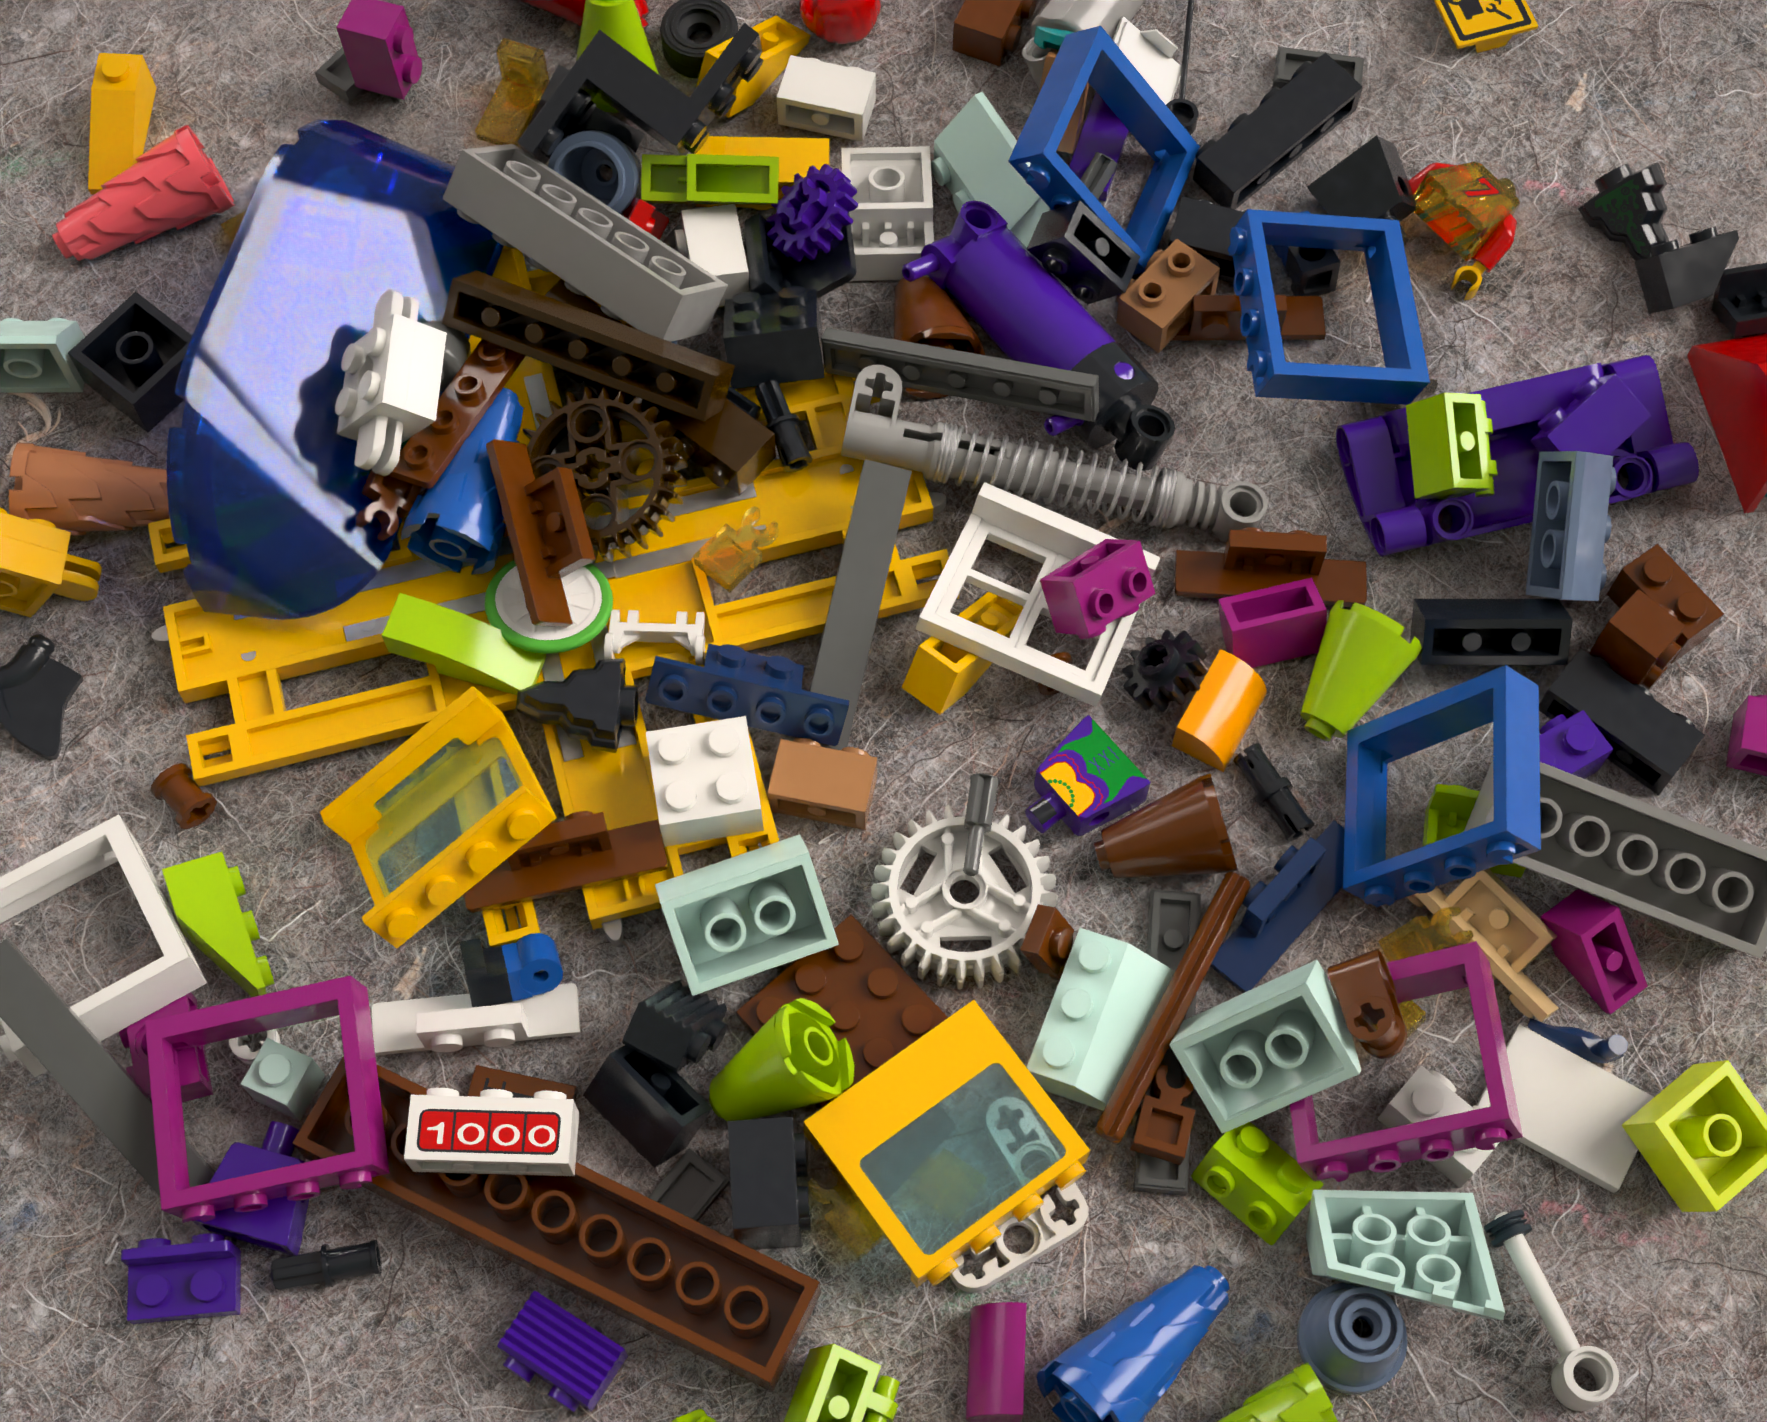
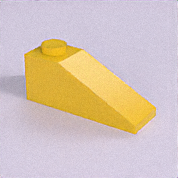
M777 15L752 27L760 35L762 46L760 58L764 61L758 72L749 82L742 79L735 88L733 94L737 98L725 116L730 118L752 106L787 67L790 55L797 56L809 43L810 34ZM733 37L705 51L697 86Z
M99 53L91 87L88 190L90 194H96L102 190L101 185L137 163L135 159L143 154L156 93V85L143 55Z
M987 592L958 616L1010 638L1023 610V606ZM931 636L918 646L901 688L918 699L922 704L941 715L970 690L992 662Z

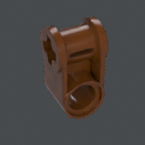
M1377 948L1328 967V976L1333 991L1341 1006L1347 1028L1352 1036L1359 1040L1364 1050L1373 1057L1384 1059L1398 1054L1406 1044L1408 1037L1407 1027L1395 995L1396 989L1391 972L1380 950ZM1378 1023V1028H1379V1029L1376 1031V1026H1375V1024Z

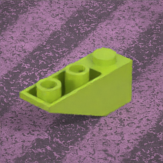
M221 851L162 869L175 915L183 935L251 997L267 994L265 987L275 983L266 955L256 958L251 944L252 941L260 939V935L252 910L241 912L237 897L245 895L246 891L238 866L228 868Z

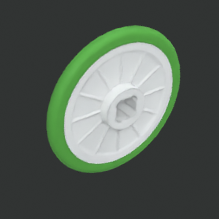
M512 560L503 566L490 581L485 595V612L490 625L500 629L504 639L511 645L534 653H561L588 643L603 630L610 618L613 607L612 590L604 574L595 565L589 563L561 578L573 624L566 628L534 625L526 608L525 596L515 561Z

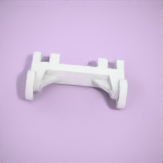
M612 609L609 633L605 635L604 658L614 659L615 654H619L623 647L633 642H669L682 645L690 651L691 656H695L696 665H704L705 614L704 612H697L695 624H688V613L677 611L676 624L639 623V610H628L627 622H620V611Z

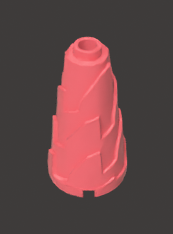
M189 125L175 130L173 135L135 159L137 163L101 185L102 190L65 213V218L56 223L58 232L54 233L52 237L66 259L74 256L78 261L85 258L92 260L133 241L135 244H138L174 227L179 230L215 213H223L235 206L222 176L212 159L208 158L202 150L204 146Z

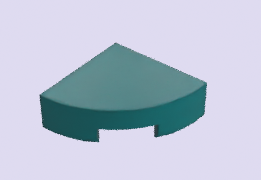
M1036 26L1034 43L1042 49H1060L1066 34L1074 32Z

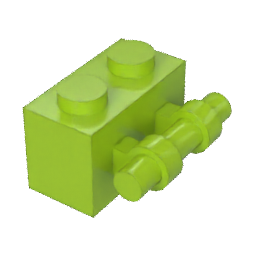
M1444 392L1406 405L1415 499L1458 498L1475 493V497L1494 495L1493 477L1498 474L1496 461L1491 460L1489 435L1493 434L1492 419L1487 418L1485 401L1481 400V394Z
M834 1343L812 1348L807 1355L784 1422H862L864 1414H866L864 1422H893L898 1408V1404L894 1400L900 1382L892 1377L880 1375L873 1392L881 1365Z

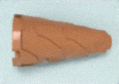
M19 442L13 451L9 477L16 478L14 489H9V514L27 520L43 519L49 521L56 528L71 532L70 536L86 535V531H129L133 527L148 526V523L205 510V485H197L195 477L184 476L182 472L132 465V461L85 456L86 452L37 446L33 443Z

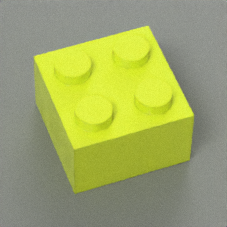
M1729 1060L1693 1064L1622 1124L1626 1133L1682 1212H1717L1767 1168V1115Z

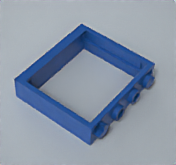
M1100 25L1066 34L1008 162L1049 206L1050 210L1078 200L1085 204L1140 256L1133 273L1134 275L1145 272L1148 261L1156 252L1200 146ZM1087 81L1155 161L1126 231L1056 153Z
M1253 209L1245 211L1235 227L1231 228L1229 234L1231 244L1227 249L1229 254L1233 255L1235 267L1234 291L1240 298L1242 310L1240 329L1247 341L1249 353L1247 371L1252 372L1255 396L1410 404L1430 383L1399 220ZM1266 245L1364 251L1385 367L1285 361Z
M1507 665L1347 731L1343 889L1361 898L1367 905L1372 904L1379 907L1387 904L1390 906L1396 900L1416 893L1431 892L1436 886L1457 879L1471 878L1477 872L1497 865L1512 864L1514 859L1541 850L1539 685ZM1493 722L1494 821L1386 860L1388 763Z

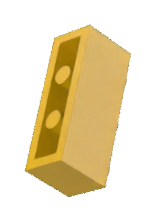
M709 136L701 149L696 153L779 157L778 200H781L784 196L781 191L783 186L791 188L795 184V174L799 173L804 178L807 176V171L812 165L819 171L824 164L830 166L829 138ZM696 204V207L722 206L723 204ZM735 204L736 207L753 208L756 210L774 208L771 204Z

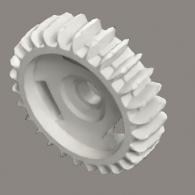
M947 805L945 807L944 819L937 821L933 813L928 810L926 812L925 827L922 828L911 819L908 823L910 838L895 832L893 844L897 850L884 847L882 860L886 865H876L874 869L875 880L881 883H875L871 886L872 899L879 900L873 903L872 914L874 918H885L877 926L880 937L894 934L887 942L889 953L902 948L905 949L901 957L903 968L917 960L919 961L918 977L920 979H923L929 970L933 969L937 971V985L939 987L943 985L947 974L955 975L956 986L959 990L963 988L966 976H973L977 987L981 989L985 973L991 972L995 980L1001 983L1004 976L1003 965L1006 964L1016 974L1021 971L1022 961L1019 954L1025 958L1027 957L1020 949L1037 905L1055 907L1057 904V893L1049 891L1055 887L1056 877L1055 874L1044 873L1050 865L1049 856L1034 858L1039 851V839L1026 844L1023 843L1026 834L1025 825L1020 826L1013 833L1008 830V814H1005L998 824L992 822L991 831L984 833L978 874L975 876L966 875L963 872L969 835V830L964 828L967 805L962 817H955L951 806ZM997 851L1006 857L1025 882L1026 888L1015 893L990 855ZM927 852L935 856L914 895L900 889L915 861ZM960 880L971 881L977 886L979 896L971 903H959L950 894L951 886ZM991 940V948L975 952H957L941 948L940 941Z

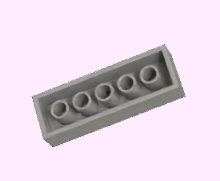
M506 144L462 149L443 196V200L458 209L457 214L461 218L474 224H481L493 232L492 237L498 243L518 249L529 257L528 261L531 265L540 270L554 273L565 281L564 285L567 289L578 295L590 297L599 303L601 311L611 318L624 320L639 331L669 342L706 333L728 286L726 283L516 145Z
M1493 759L1464 831L1494 821ZM1540 762L1541 850L1514 859L1513 863L1760 959L1762 958L1767 946V850Z

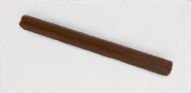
M1235 872L1225 874L1097 1123L1095 1132L1103 1139L1115 1144L1121 1142L1170 1046V1042L1184 1019L1249 891L1250 881Z

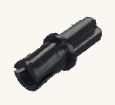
M772 379L755 387V394L768 423L765 427L775 433V446L784 471L789 473L796 472L807 467V463L812 462V456L805 445L799 429L801 420L798 415L791 414L779 383Z
M377 1240L330 1249L328 1244H323L320 1251L276 1258L271 1264L273 1285L279 1291L325 1283L329 1288L333 1287L334 1282L337 1280L382 1273L381 1254Z

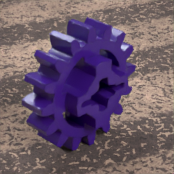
M824 164L820 171L815 166H810L807 176L804 178L799 173L795 174V184L791 188L783 186L781 188L784 194L783 198L778 200V204H771L777 210L775 214L767 218V223L772 226L767 235L774 241L773 245L787 257L791 256L798 262L801 261L804 255L808 259L814 260L817 250L820 248L825 253H828L830 251V241L833 238L841 241L844 236L840 230L843 226L852 225L854 221L848 216L850 211L858 208V203L852 198L857 193V189L850 184L851 180L839 169H832L828 164Z

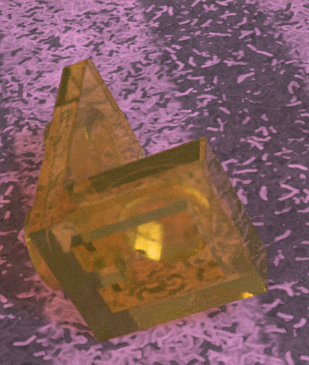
M503 38L496 50L502 80L478 123L475 133L477 139L495 145L514 144L518 146L517 141L525 132L550 81L544 50Z

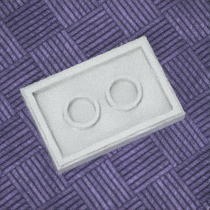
M1519 1024L1506 1046L1523 1134L1522 1138L1515 1140L1612 1193L1617 1192L1638 1151V1148L1626 1133L1622 1124L1652 1100L1654 1096ZM1487 1085L1477 1103V1106L1482 1108L1490 1107Z

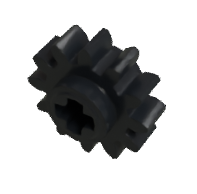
M1167 629L1162 634L1161 640L1147 637L1145 641L1146 646L1140 651L1134 650L1130 653L1135 660V664L1122 669L1123 674L1128 678L1123 685L1124 689L1145 711L1155 704L1161 712H1165L1169 701H1176L1179 705H1183L1185 703V695L1190 690L1199 691L1200 685L1196 682L1195 677L1202 676L1208 673L1209 670L1202 662L1207 657V653L1196 640L1190 637L1187 631L1183 630L1175 638L1171 631Z

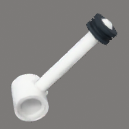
M1520 1209L1510 1213L1502 1212L1496 1215L1495 1220L1485 1225L1484 1229L1486 1233H1493L1489 1238L1495 1237L1491 1241L1494 1248L1505 1245L1561 1356L1557 1359L1558 1364L1551 1376L1553 1393L1565 1407L1574 1411H1589L1615 1392L1619 1382L1617 1365L1612 1357L1600 1348L1593 1346L1580 1347L1524 1237L1533 1229L1530 1224L1524 1225L1527 1219L1521 1220L1525 1216L1523 1210ZM1574 1367H1583L1592 1373L1596 1382L1595 1391H1586L1578 1386L1573 1375Z

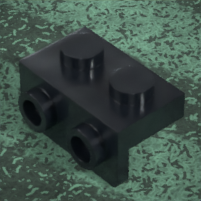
M1767 263L1725 269L1715 289L1712 311L1734 338L1755 336L1767 332Z

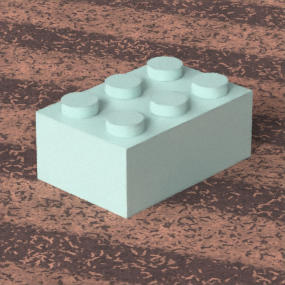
M800 834L655 884L659 901L692 996L839 945L809 851Z

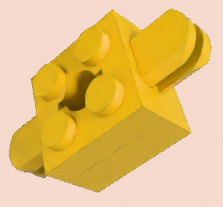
M0 507L1 610L31 618L53 593L79 601L93 600L98 594V581L101 578L102 567L98 562L67 554L71 532L58 529L53 523L43 519L27 520L10 515L5 509Z

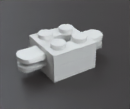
M391 289L386 290L376 304L373 327L354 344L348 345L343 354L341 369L345 371L344 384L335 404V413L339 415L337 434L357 441L354 464L365 470L372 468L373 472L383 476L389 475L398 464L401 444L436 421L447 334L417 322L419 300L409 296L402 297L401 293Z

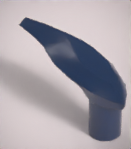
M1532 1018L1529 1019L1527 1025L1533 1032L1593 1063L1616 1061L1623 1057L1628 1049L1627 1040L1620 1034H1614L1603 1039L1592 1032L1579 1028L1552 1026Z

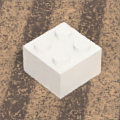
M746 716L646 732L658 819L664 847L764 831Z

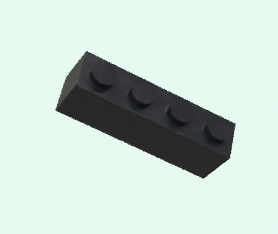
M1326 52L1313 63L1306 61L1294 72L1289 83L1281 89L1278 87L1271 89L1263 97L1257 109L1249 115L1247 113L1239 115L1231 123L1224 136L1217 141L1214 139L1209 140L1199 149L1195 158L1196 165L1193 180L1220 206L1234 210L1237 209L1356 111L1363 87Z

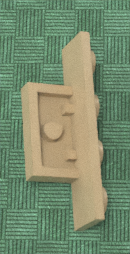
M1489 868L1477 872L1471 878L1465 879L1448 897L1437 886L1431 892L1416 893L1407 897L1418 907L1422 908L1425 905L1439 919L1436 922L1437 928L1453 943L1459 944L1462 942L1466 944L1477 941L1490 962L1493 981L1498 979L1512 993L1509 999L1522 1014L1528 1018L1535 1016L1542 1022L1559 1009L1522 972L1557 935Z

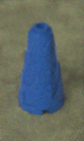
M503 387L432 488H426L423 495L417 496L406 517L401 531V539L410 537L407 548L418 557L440 568L460 573L463 562L473 563L474 567L471 575L487 573L496 564L506 524L503 523L502 507L494 476L491 472L486 444L493 439L520 443L517 441L524 408L520 405L517 394L512 390Z
M1194 1265L1171 1283L1158 1288L1141 1302H1135L1098 1330L1079 1340L1055 1359L1049 1361L1037 1373L1036 1378L1044 1398L1054 1389L1060 1397V1401L1051 1409L1061 1422H1143L1145 1416L1173 1383L1183 1363L1191 1356V1352L1209 1331L1207 1328L1229 1303L1227 1291L1230 1287L1225 1277L1210 1265L1204 1268Z

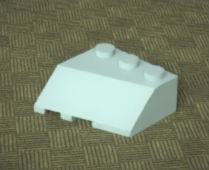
M1358 1190L1312 1191L1306 1242L1313 1275L1359 1287L1374 1288L1383 1293L1482 1318L1504 1320L1505 1310L1473 1193Z

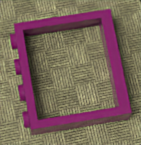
M1477 941L1387 962L1395 984V995L1398 1003L1469 987L1490 1107L1319 1143L1312 1095L1290 1104L1297 1162L1313 1181L1334 1178L1337 1182L1348 1179L1349 1174L1366 1170L1379 1173L1390 1172L1400 1168L1401 1163L1418 1159L1431 1162L1443 1161L1451 1158L1456 1151L1475 1147L1480 1150H1495L1494 1143L1523 1137L1490 962Z
M351 975L145 1021L162 1211L182 1218L183 1223L194 1220L207 1222L215 1219V1211L233 1207L236 1212L257 1211L268 1207L267 1200L287 1196L289 1201L308 1200L320 1196V1188L339 1184L340 1189L361 1188V1184L372 1182V1177L390 1173L367 987ZM339 1015L355 1152L190 1187L177 1051Z

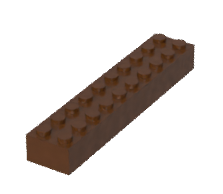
M344 1056L292 1143L310 1161L355 1152ZM377 1065L390 1173L372 1177V1182L361 1184L362 1187L771 1392L774 1391L821 1295L819 1281L577 1162L575 1163V1176L413 1172L404 1160L411 1095H426L428 1089Z

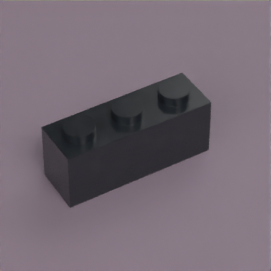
M1414 599L1410 643L1414 636L1420 641L1422 649L1417 658L1421 665H1568L1573 619L1559 599Z
M1583 649L1577 652L1549 687L1539 703V711L1551 720L1561 714H1564L1568 719L1584 710L1613 748L1607 759L1657 795L1663 791L1705 736V734L1695 728L1693 722L1686 716L1673 713L1657 702L1646 688L1630 683L1614 672L1607 661L1601 657L1590 655Z

